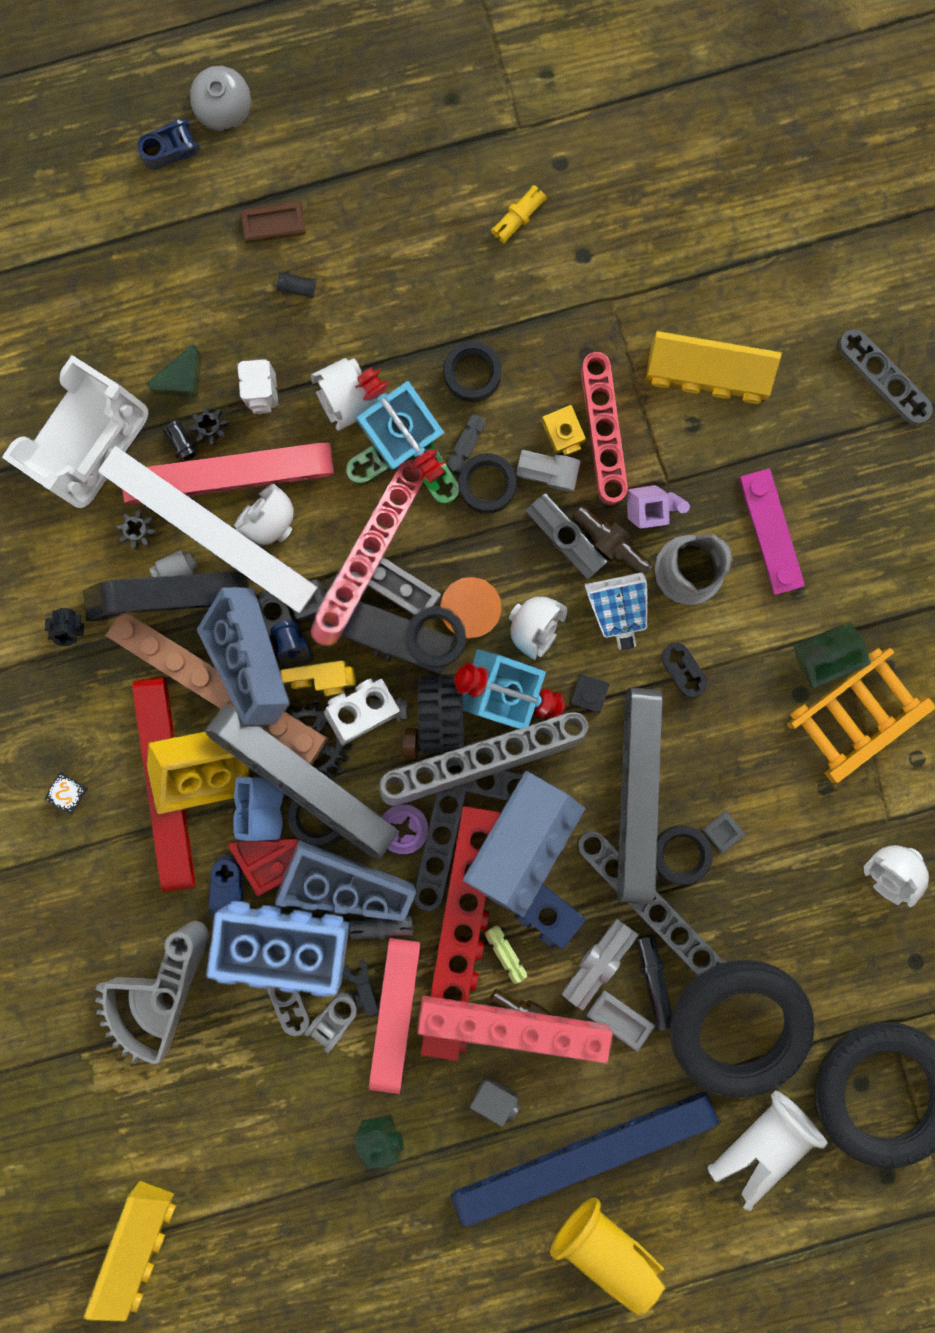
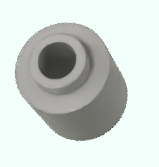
M181 549L156 561L155 566L149 569L152 577L195 574L194 570L198 569V565L191 552L185 554Z

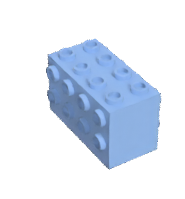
M231 901V904H227V906L216 912L208 978H216L217 982L236 984V981L249 983V986L256 988L275 986L280 987V990L286 992L312 991L313 995L323 997L337 994L342 983L350 922L343 921L342 915L325 914L324 917L317 918L312 917L311 911L294 909L293 913L287 914L280 913V907L262 905V908L257 910L250 909V903Z

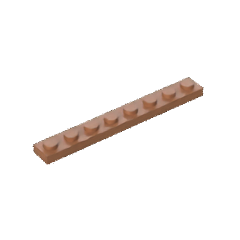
M129 613L116 618L106 637L220 709L223 705L236 709L215 667ZM285 711L276 724L258 725L310 765H313L328 738Z

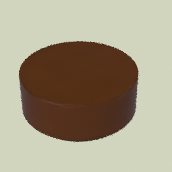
M407 728L403 737V756L405 759H417L420 745L419 729Z

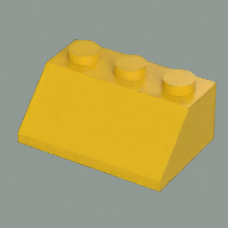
M205 732L151 742L148 745L147 769L158 814L234 798L237 777H249V767L215 743Z

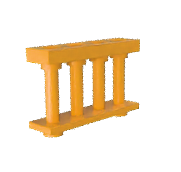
M879 647L863 658L866 661L863 666L809 707L803 704L790 714L793 719L786 723L788 727L792 729L801 724L830 761L828 763L830 768L824 774L831 783L840 782L935 709V705L929 698H921L920 700L917 697L913 698L885 662L888 657L894 654L891 648L882 651ZM874 668L903 704L901 708L904 712L895 719L893 716L886 714L860 680ZM851 687L878 722L877 728L879 731L871 737L868 734L864 735L836 699L838 695ZM825 705L854 742L852 746L855 749L846 756L843 753H838L811 717Z

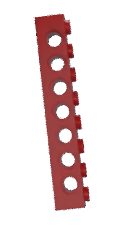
M463 805L430 997L446 999L444 996L445 990L448 987L455 986L462 992V997L458 1001L468 1002L469 992H476L479 973L473 972L475 960L481 961L484 942H480L478 939L480 929L486 930L489 911H484L485 898L488 897L464 882L463 879L466 875V866L475 860L480 849L473 847L470 843L472 834L481 831L488 836L500 816V811ZM471 893L477 897L478 904L474 909L467 910L460 905V898L464 894ZM461 924L470 926L473 931L472 936L468 940L458 939L454 933L457 926ZM456 955L463 956L467 960L466 968L462 971L453 970L449 964L452 957ZM424 1035L421 1055L458 1061L459 1053L466 1052L467 1041Z

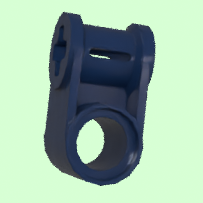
M187 119L175 120L162 128L140 137L137 148L145 166L154 170L160 169L176 161L190 158L200 151L198 143H194L188 129L190 124ZM179 136L182 137L184 143H181ZM156 146L161 148L155 156L146 155V151L150 147Z
M282 621L270 629L283 670L297 668L314 662L305 635L303 636L295 621Z
M223 855L218 858L211 868L210 915H216V912L227 906V904H231V901L243 902L242 869L234 855ZM224 865H228V870L233 871L229 877L225 876V871H220Z

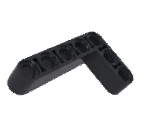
M238 571L103 581L83 590L85 617L87 622L110 620L127 613L211 607L222 587L249 588V579Z
M450 763L446 766V770H448L450 766L460 765L457 763ZM501 771L492 774L495 778V783L488 790L481 789L477 785V780L437 792L417 880L416 894L414 896L415 903L420 909L424 911L435 910L442 901L466 791L509 801L512 795L507 791L508 783L513 779L521 780L523 775ZM445 796H452L457 800L458 807L452 813H445L440 808V801ZM444 826L450 830L451 838L448 842H436L433 832L437 827ZM432 857H438L444 863V869L438 874H433L427 869L426 863ZM424 888H432L436 891L437 900L434 903L426 904L420 899V892Z

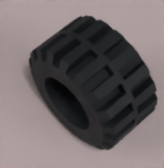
M456 674L421 675L419 678L418 726L419 744L423 754L449 753L464 747L462 693L458 692L456 688Z

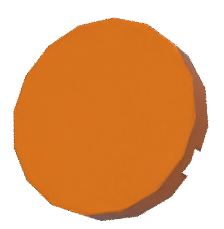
M476 577L461 578L452 583L443 593L440 607L450 609L459 616L465 627L467 639L480 638L491 632L498 623L502 611L501 600L495 588L487 581ZM443 620L447 628L454 633L452 626Z

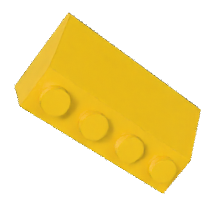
M657 331L650 347L645 380L652 381L651 385L659 388H670V385L682 386V391L688 393H700V390L711 391L714 397L729 399L731 395L743 397L742 401L760 404L761 400L766 401L771 395L781 359V352Z
M139 1181L130 1193L84 1318L88 1320L126 1321L131 1311L137 1313L144 1295L139 1293L142 1281L148 1283L154 1268V1264L149 1262L153 1252L159 1253L165 1235L160 1232L164 1222L170 1223L176 1205L171 1204L174 1193Z

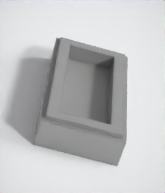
M604 989L586 1014L588 1018L596 1023L608 1024L614 1036L637 1052L655 1027L652 1022Z

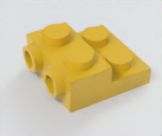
M345 661L281 670L283 683L291 684V689L313 687L312 681H314L316 691L324 692V696L327 697L345 694L344 688L356 686L354 668L352 666L348 667V663Z

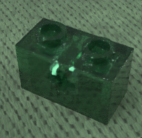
M851 622L793 645L800 670L813 688L871 664L865 641Z

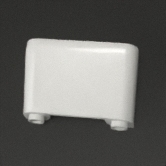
M72 355L60 373V384L68 390L60 404L34 441L27 437L17 438L10 444L2 458L73 506L82 508L94 499L107 480L105 476L98 472L99 468L115 446L126 452L148 418V408L119 384Z

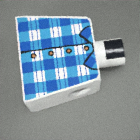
M643 572L585 584L603 636L607 638L616 636L618 649L620 650L634 648L636 646L634 632L647 629V581Z

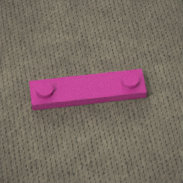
M770 468L739 477L773 594L777 595L804 587V580Z

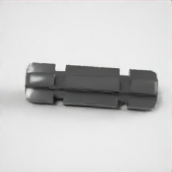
M477 415L470 416L466 424L467 430H463L453 450L454 455H451L446 463L449 470L455 473L461 472V468L466 463L465 459L469 458L479 438L478 433H481L485 427L486 421Z

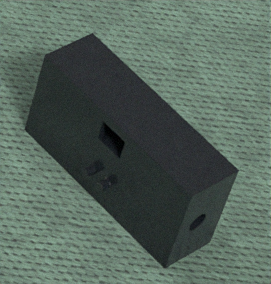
M336 597L338 601L348 603L345 598ZM358 602L340 635L374 649L372 655L376 657L379 656L380 652L385 653L384 660L389 662L391 657H395L439 675H442L444 667L432 668L422 665L411 655L406 645L405 635L409 620L363 602ZM324 622L323 624L326 628H335L331 623ZM422 625L417 634V641L421 650L432 656H441L447 653L453 647L455 641L453 637Z

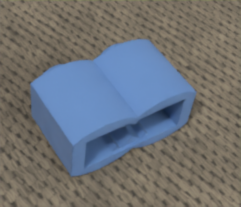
M261 776L237 777L234 789L236 811L233 820L235 839L260 841L279 840L283 828L280 807L284 793Z

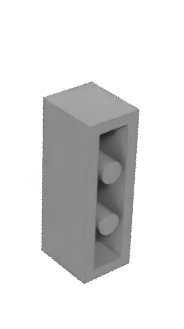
M364 548L368 553H375L369 548ZM384 557L368 584V587L412 615L427 607H435L441 598L439 592ZM350 573L353 577L362 578L358 573Z

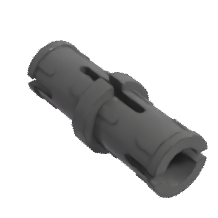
M412 916L406 917L405 921L383 918L349 920L351 940L379 938L380 941L385 940V937L413 936Z

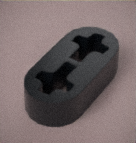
M680 643L668 645L661 654V661L675 685L687 697L701 695L707 687V680L690 651ZM671 649L675 652L682 651L684 656L680 660L685 667L682 670L676 662L669 663L668 658L671 656L669 652ZM685 671L688 672L691 678H699L700 682L697 684L698 690L696 692L693 689L686 690L684 685L688 681L683 674Z

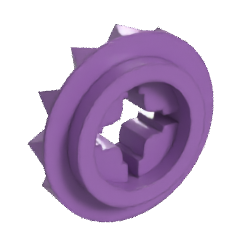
M401 804L394 806L382 816L390 824H402L407 819V816H409V828L417 833L416 835L405 834L400 842L397 841L399 838L397 834L388 847L392 852L398 854L415 852L427 839V820L419 809L411 805Z

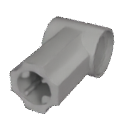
M522 450L516 477L546 483L548 487L574 492L581 461L563 455H554L552 457Z

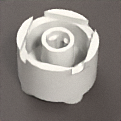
M344 358L311 374L312 383L319 382L321 390L316 392L318 399L331 423L337 421L336 429L338 431L356 423V417L376 403V399L372 401L363 400L366 394L363 388L355 389V386L359 384L356 378L362 372L354 358L349 361Z

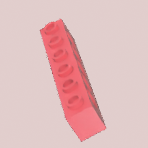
M423 995L417 1024L418 1034L602 1063L608 1062L612 1030L608 1024Z

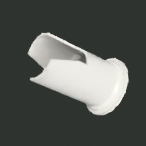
M776 1090L771 1094L772 1105L713 1164L708 1166V1171L715 1182H719L747 1167L755 1158L760 1161L742 1192V1196L746 1200L743 1208L749 1211L812 1147L824 1148L827 1145L824 1135L813 1121L793 1101Z

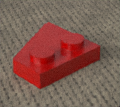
M293 837L279 838V840L232 841L228 843V847L256 895L260 896L281 884L298 839Z

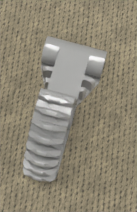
M200 921L188 922L168 936L165 941L166 952L161 962L157 979L115 977L108 982L99 983L96 986V990L103 993L95 999L96 1003L103 1004V1007L99 1008L96 1014L105 1015L106 1019L100 1022V1026H109L110 1028L105 1037L111 1038L114 1036L116 1038L113 1048H117L120 1045L125 1048L122 1051V1056L125 1057L129 1053L133 1054L132 1063L136 1064L142 1059L156 1064L162 1061L170 1050L191 982L204 954L209 937L207 927ZM115 989L129 990L131 1013L142 1029L162 1039L159 1051L139 1042L125 1027L117 1009ZM163 992L169 993L173 997L174 1005H169L163 1000Z

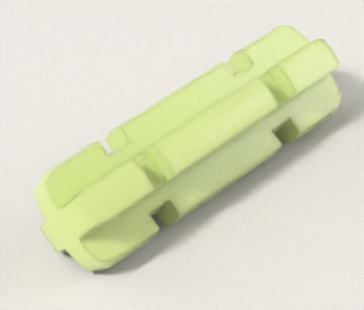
M496 925L485 932V937L490 944H493V950L504 969H508V976L512 983L517 984L525 980L527 973L523 966L518 964L520 961L508 940H504L501 928Z

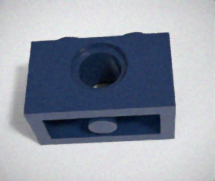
M542 884L524 917L518 914L514 916L528 929L533 925L542 933L538 937L551 948H554L557 944L562 949L586 921L583 915L545 884ZM547 907L554 909L556 912L555 920L549 924L542 923L538 918L539 912Z

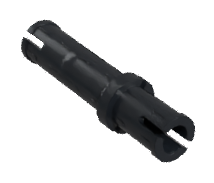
M644 935L635 940L641 961V966H639L640 973H644L656 1030L670 1029L672 1010L664 980V962L660 961L655 935Z

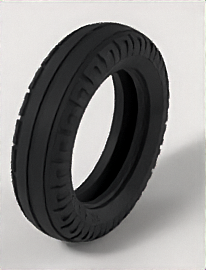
M755 960L729 961L701 973L680 995L674 1007L670 1023L672 1050L684 1073L703 1089L730 1098H747L757 1096L758 1094L761 1095L787 1082L805 1062L814 1038L813 1010L802 987L793 977L780 968ZM742 993L760 994L774 1000L783 1010L784 1025L778 1042L768 1053L748 1063L727 1064L713 1059L702 1049L700 1031L703 1021L710 1010L719 1002Z
M877 1022L863 1025L848 1032L830 1048L818 1070L815 1083V1103L825 1132L840 1150L861 1163L879 1168L909 1166L924 1160L935 1152V1040L924 1032L905 1024ZM880 1052H899L915 1059L925 1072L930 1090L928 1107L920 1122L910 1131L896 1137H875L858 1129L850 1119L845 1105L846 1083L853 1069L865 1058Z

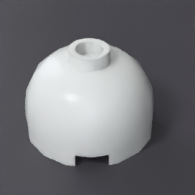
M271 484L259 493L262 498L258 499L252 506L247 505L234 524L236 531L258 546L269 545L276 540L282 542L292 531V528L289 526L294 515L291 500L275 484Z
M539 596L528 599L523 605L517 604L509 616V620L513 621L510 632L515 646L534 660L537 655L542 657L556 639L557 634L554 632L557 628L558 620L565 621L567 607L549 597Z
M897 845L881 848L864 865L865 876L871 874L872 878L877 882L873 886L874 889L896 905L904 901L908 903L909 907H912L927 889L929 880L927 867L923 862L921 854L913 848Z

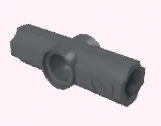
M546 493L539 497L525 511L550 538L555 548L561 551L587 580L607 563L605 558L580 532L579 527L567 518ZM562 529L571 530L575 536L574 542L568 545L561 543L558 539L559 531Z

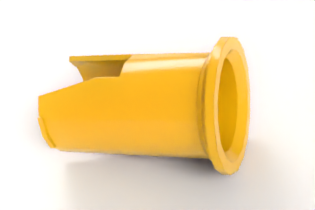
M596 1197L590 1198L571 1214L558 1232L551 1246V1257L555 1260H560L561 1258L569 1260L604 1291L639 1316L647 1312L655 1304L665 1289L656 1276L663 1272L664 1268L640 1244L600 1212L601 1203Z

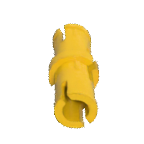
M533 185L517 204L512 203L508 207L509 212L491 229L496 238L500 236L499 241L505 244L521 225H526L530 221V215L547 200V197L541 190L539 193L537 192L538 187Z

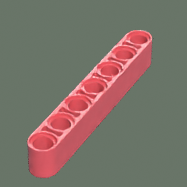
M314 443L146 467L188 497L317 479L335 474L330 443ZM122 489L124 504L142 503Z
M414 460L404 461L397 469L320 607L311 630L313 638L318 643L331 645L339 639L413 504L424 479L420 481L423 474L419 468H411ZM405 478H409L413 482L407 481ZM391 501H396V502H398L400 505H395V504L392 503ZM377 524L384 525L388 529H382ZM364 548H369L375 553H368ZM350 573H358L362 578L353 577ZM336 597L345 598L348 603H342ZM322 623H331L335 628H326Z

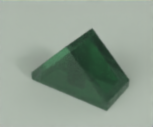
M192 344L147 382V386L155 394L198 397L202 354Z

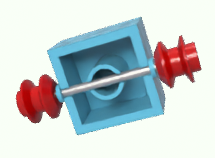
M372 367L356 378L359 384L355 386V389L363 388L366 392L363 400L372 401L377 397L375 400L377 403L357 416L356 421L391 470L412 455L415 457L419 456L413 461L411 468H419L423 474L420 481L425 477L429 482L444 472L441 466L446 462H438L435 459L438 450L429 449L424 453V447L441 436L444 431L409 381L388 395L386 393L382 394L387 390L389 381L381 382L378 377L381 369L374 372Z
M477 649L473 663H465L457 670L455 675L456 688L458 692L462 693L463 711L522 729L529 726L532 714L536 718L549 720L561 716L565 709L564 698L561 693H552L547 688L541 689L546 671L500 655Z

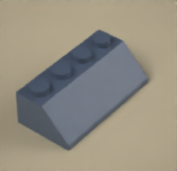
M525 771L463 881L498 905L524 917L573 829L579 822L585 808L566 793Z

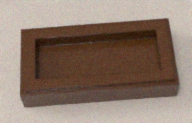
M301 201L240 210L246 243L306 234Z

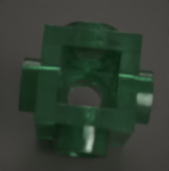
M391 1115L362 1120L355 1135L357 1154L360 1158H363L366 1169H386L397 1163L399 1155L404 1148L402 1134L397 1132Z

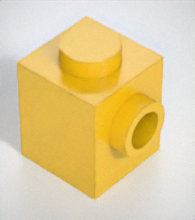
M572 405L542 417V424L555 455L563 453L564 456H569L582 450L580 445L584 444L586 438Z

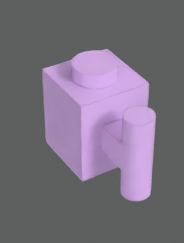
M656 485L627 489L628 520L639 528L670 524V511L678 510L681 513H686L690 508L687 501L673 492L666 493Z

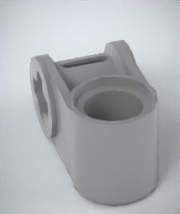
M349 992L338 993L304 1032L306 1037L311 1036L323 1045L326 1053L332 1050L356 1016L358 1006L354 995ZM341 1001L346 1002L351 1006L352 1012L349 1015H341L336 1010V1004Z

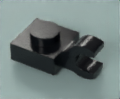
M362 959L359 961L362 969L361 973L353 974L347 964L344 966V975L348 980L357 984L358 991L354 992L356 1004L359 1010H365L368 1017L379 1013L380 1006L371 979L368 976V965Z

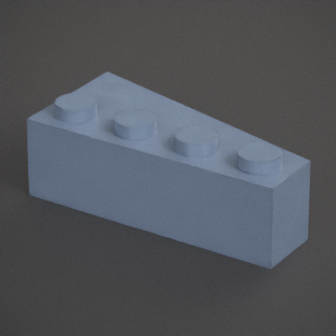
M298 840L275 896V906H296L308 910L321 909L334 911V913H354L367 917L405 921L416 894V889L411 882Z

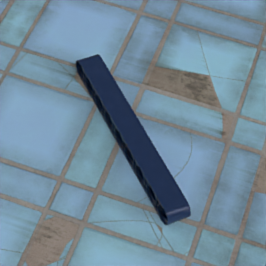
M700 1092L453 1192L450 1198L461 1226H470L716 1126L719 1120L708 1092Z

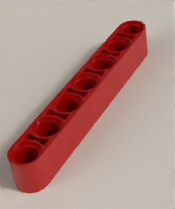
M165 676L133 681V696L161 889L164 893L195 888V872L186 809L162 814L157 813L147 769L149 743L175 738L167 680Z

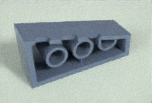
M222 587L196 630L243 724H276L289 705V701L254 588Z

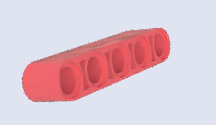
M593 352L587 355L583 361L581 377L598 496L604 504L614 506L619 504L627 493L626 471L611 364L605 354ZM592 362H598L603 366L604 372L600 375H593L588 371L587 365ZM602 392L607 396L608 403L598 406L592 401V395ZM601 422L608 423L612 428V434L609 436L599 435L596 431V425ZM603 453L613 454L617 460L616 464L612 467L604 466L600 461V456ZM608 483H615L620 487L621 494L618 497L611 498L605 493L604 486Z
M389 939L369 1090L400 1094L421 942Z

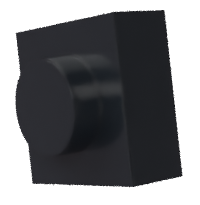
M580 674L570 704L600 713L610 683Z

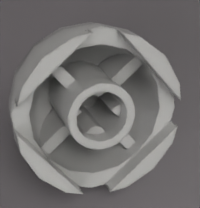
M211 66L201 71L193 80L190 88V105L197 120L206 128L215 131H224V129L231 127L236 128L249 115L252 106L250 89L245 79L234 69L226 66Z

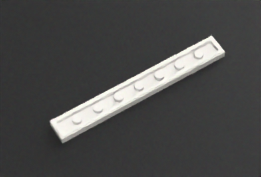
M114 447L99 468L98 472L298 613L301 614L319 589L118 447Z

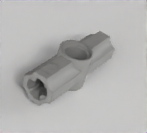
M616 918L600 941L592 945L579 964L580 968L564 987L561 994L576 1007L584 1010L601 985H605L614 975L620 965V959L628 951L634 940H636L638 934Z

